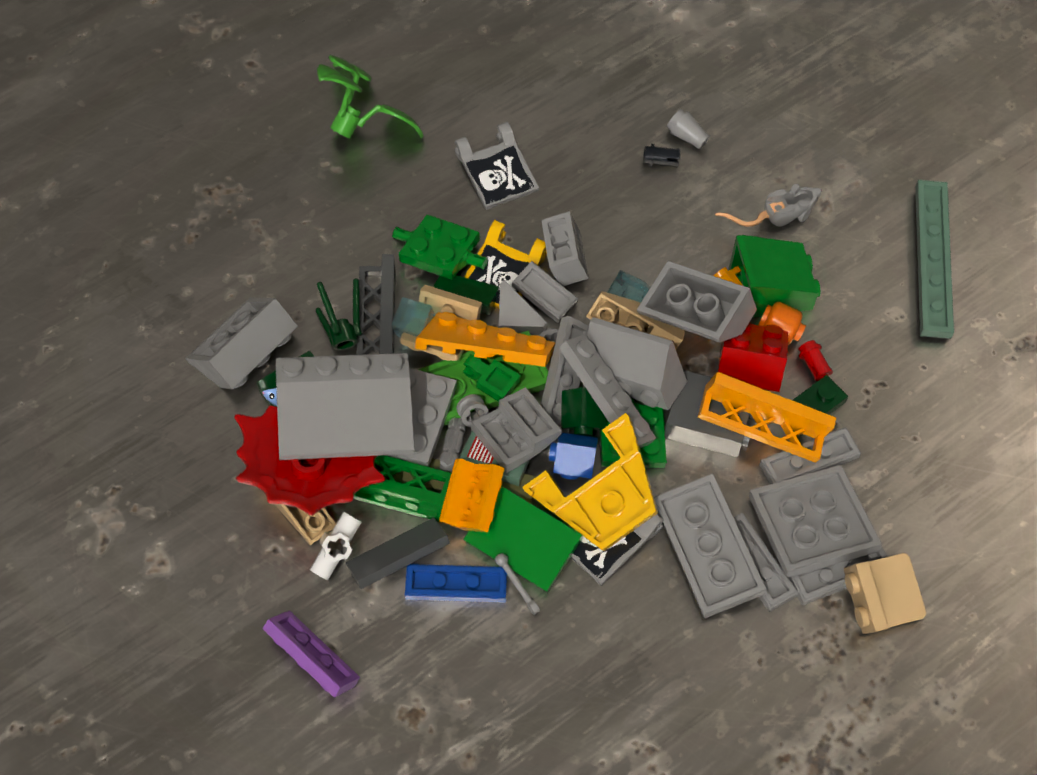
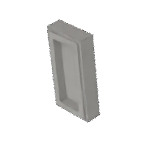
M533 261L512 282V287L557 323L561 321V318L578 301L575 295Z

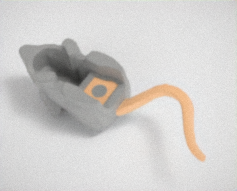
M794 184L788 192L784 189L776 190L767 196L764 207L765 211L761 212L756 220L750 222L742 221L722 212L715 213V216L726 217L744 227L756 226L764 219H769L772 224L779 227L789 224L797 217L803 223L809 217L822 190L810 187L800 188L799 184Z

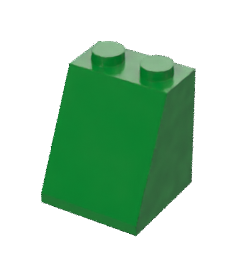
M747 235L736 236L728 270L739 266L742 270L736 277L743 286L751 290L757 308L752 318L762 317L767 305L773 306L778 301L800 311L813 310L817 297H820V284L817 279L813 278L812 258L810 254H806L803 243Z

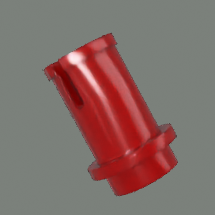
M810 340L798 348L800 352L798 356L801 360H805L814 376V380L817 382L825 375H832L833 370L829 367L820 351L822 346L817 344L815 340Z

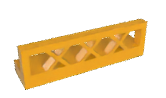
M717 372L706 384L697 417L815 463L820 460L824 437L834 429L836 417L720 372ZM711 399L721 402L727 413L718 415L708 411ZM743 411L750 413L757 424L752 427L744 425L738 414ZM771 423L780 425L786 436L782 438L773 436L767 425ZM804 434L815 438L812 450L802 447L796 436Z

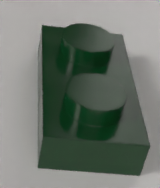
M825 375L792 401L830 415L846 403L848 395L828 375Z

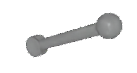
M503 553L498 554L495 557L496 564L503 567L527 603L530 612L533 615L540 612L536 602L531 599L509 566L508 557Z

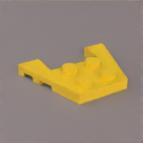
M627 413L602 429L619 454L620 459L573 493L565 497L551 474L546 470L522 487L526 493L603 551L658 514L634 427Z

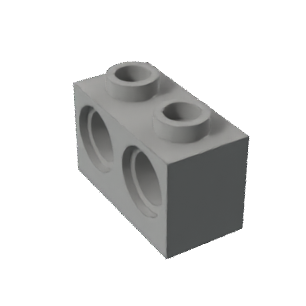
M570 211L541 220L549 268L557 282L562 286L589 279L581 233Z

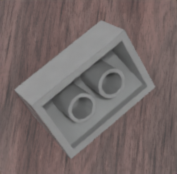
M667 261L637 308V312L641 315L719 343L742 335L757 310L750 288Z
M250 297L185 359L219 387L236 389L248 380V374L255 367L258 368L264 365L270 359V353L276 347L284 345L291 339V332L298 326L276 298Z
M593 317L590 320L587 338L594 344L602 360L612 370L614 377L630 398L641 401L649 407L656 406L669 410L687 384V379L673 341Z

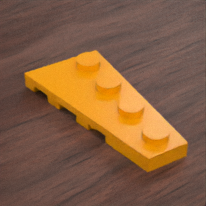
M438 312L416 337L415 349L426 350L427 345L443 347L442 353L455 354L456 349L473 351L475 353L474 357L487 359V357L503 355L502 358L506 362L545 367L553 355L555 342L548 341L538 335L528 336L517 333L514 329L507 327L498 328L490 326L481 320L459 318L450 312Z

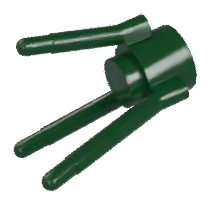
M355 278L353 280V324L349 323L348 319H336L322 282H318L317 287L331 324H329L320 308H316L315 311L329 337L331 346L339 351L354 347L358 343L356 337L362 335L360 328L359 279Z

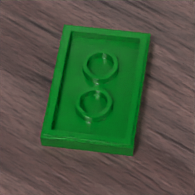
M501 486L493 511L494 517L488 532L468 531L463 540L494 560L498 554H505L508 557V564L514 573L548 593L579 545L583 535Z

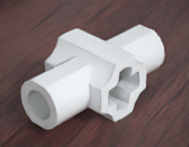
M343 511L331 532H324L319 541L322 549L312 564L310 571L328 580L339 560H347L353 549L349 543L362 521ZM341 538L340 543L343 545V549L341 551L335 549L331 553L328 543L330 540L336 542Z

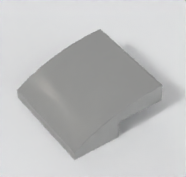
M526 387L500 399L498 409L471 421V430L498 464L504 468L505 473L510 472L536 456L562 433L559 426Z

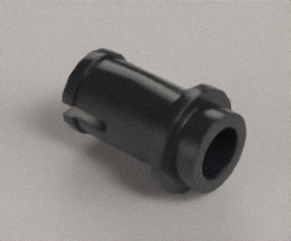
M652 143L650 146H645L643 163H647L649 167H652L653 164L678 167L680 148L655 147V144Z

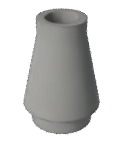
M678 110L667 124V128L671 130L670 134L696 146L699 150L710 138V135L704 131L689 111Z

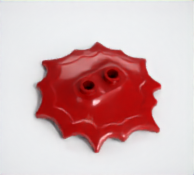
M268 406L265 413L259 417L241 414L234 416L243 434V444L236 454L246 465V469L236 476V480L239 483L260 488L265 492L269 504L294 506L313 516L324 507L332 504L352 502L355 493L361 488L385 481L384 475L375 466L377 456L279 460L277 407Z

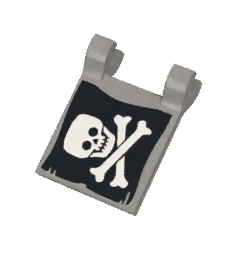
M508 122L497 125L499 133H496L500 144L472 153L466 137L455 140L457 148L454 151L456 156L463 163L485 210L539 191V187L515 141L513 131Z
M656 514L605 551L583 536L571 558L602 586L646 541L661 531L663 519Z

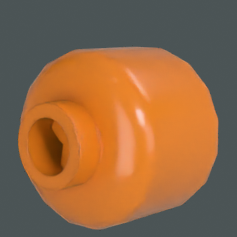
M779 301L774 303L773 306L767 305L758 324L759 326L776 325L781 327L783 331H788V346L792 340L799 342L806 328V325L801 323L803 318L802 312Z

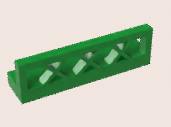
M378 455L375 459V464L380 466L382 469L380 473L387 479L382 483L371 484L361 488L355 493L354 499L429 520L435 518L437 522H440L439 518L451 473L385 455ZM404 471L410 473L413 480L403 484L396 482L392 475ZM433 479L445 482L441 494L427 490L424 483Z

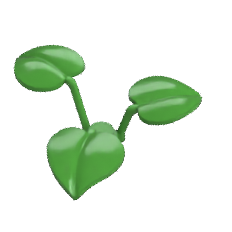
M333 55L328 57L333 62V67H341L351 72L354 78L353 81L327 65L320 64L318 66L319 81H333L346 87L342 106L330 126L332 130L347 138H351L357 125L363 127L365 122L375 113L382 112L410 124L422 139L423 132L418 124L406 113L383 104L381 106L377 104L362 118L359 117L361 111L350 104L355 90L359 93L362 92V88L357 85L359 78L361 77L369 82L372 79L364 70Z

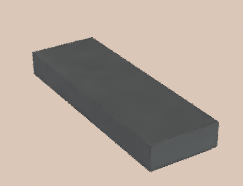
M432 518L347 561L346 565L360 589H363L450 544V541L436 519Z

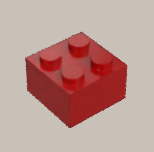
M749 322L742 335L722 342L717 372L761 389L780 392L787 362L788 331H783L781 327L776 325L759 326Z

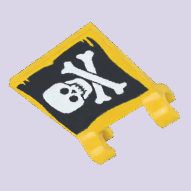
M494 220L489 228L486 240L478 252V255L488 258L485 269L471 265L464 277L499 287L500 283L505 280L512 287V282L531 261L538 266L543 263L547 257L545 241L537 238L530 254L523 253L502 244L506 236V232L503 231L505 224ZM512 287L522 297V294ZM499 289V292H498V295H497V298H496V301H495V304H494V307H496V308H498V309H499L500 289Z

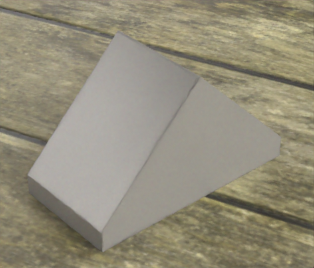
M505 280L501 282L499 328H511L517 333L529 330L530 335H540L544 330H547V322Z

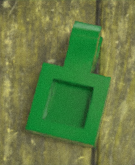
M470 354L463 363L466 366L463 373L467 377L477 380L476 388L498 402L500 399L509 396L520 382V374L495 359L490 365H487L479 358Z

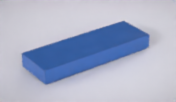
M409 564L406 570L405 600L506 603L507 573L503 567Z

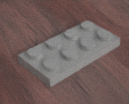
M713 473L654 497L658 514L663 519L664 528L704 619L767 594V589Z

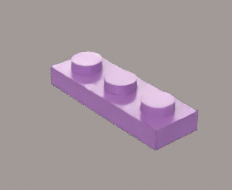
M290 610L269 618L263 627V630L273 641L282 647L301 668L305 669L334 698L354 688L361 678Z

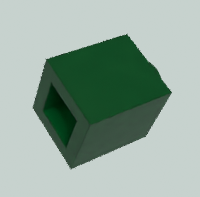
M586 388L562 390L561 429L574 430L575 435L593 436V431L602 430L606 427L605 415Z

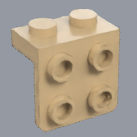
M424 285L420 290L416 317L402 333L400 343L414 351H424L436 355L442 360L457 361L465 350L456 349L455 354L442 353L443 347L427 345L426 350L415 349L416 337L438 312H450L459 318L479 320L482 302Z
M901 553L843 568L845 584L852 596L855 618L862 634L889 629V627L923 619L926 616V609L908 554Z

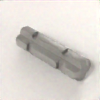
M455 417L449 421V429L446 433L443 453L440 458V469L451 473L455 460L460 457L464 440L463 436L466 431V425L461 421V418Z

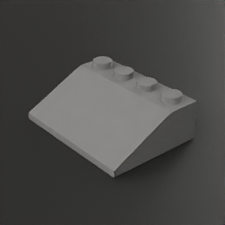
M408 353L276 358L279 460L414 454Z

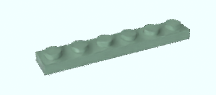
M918 180L915 192L920 336L951 339L954 334L948 183Z

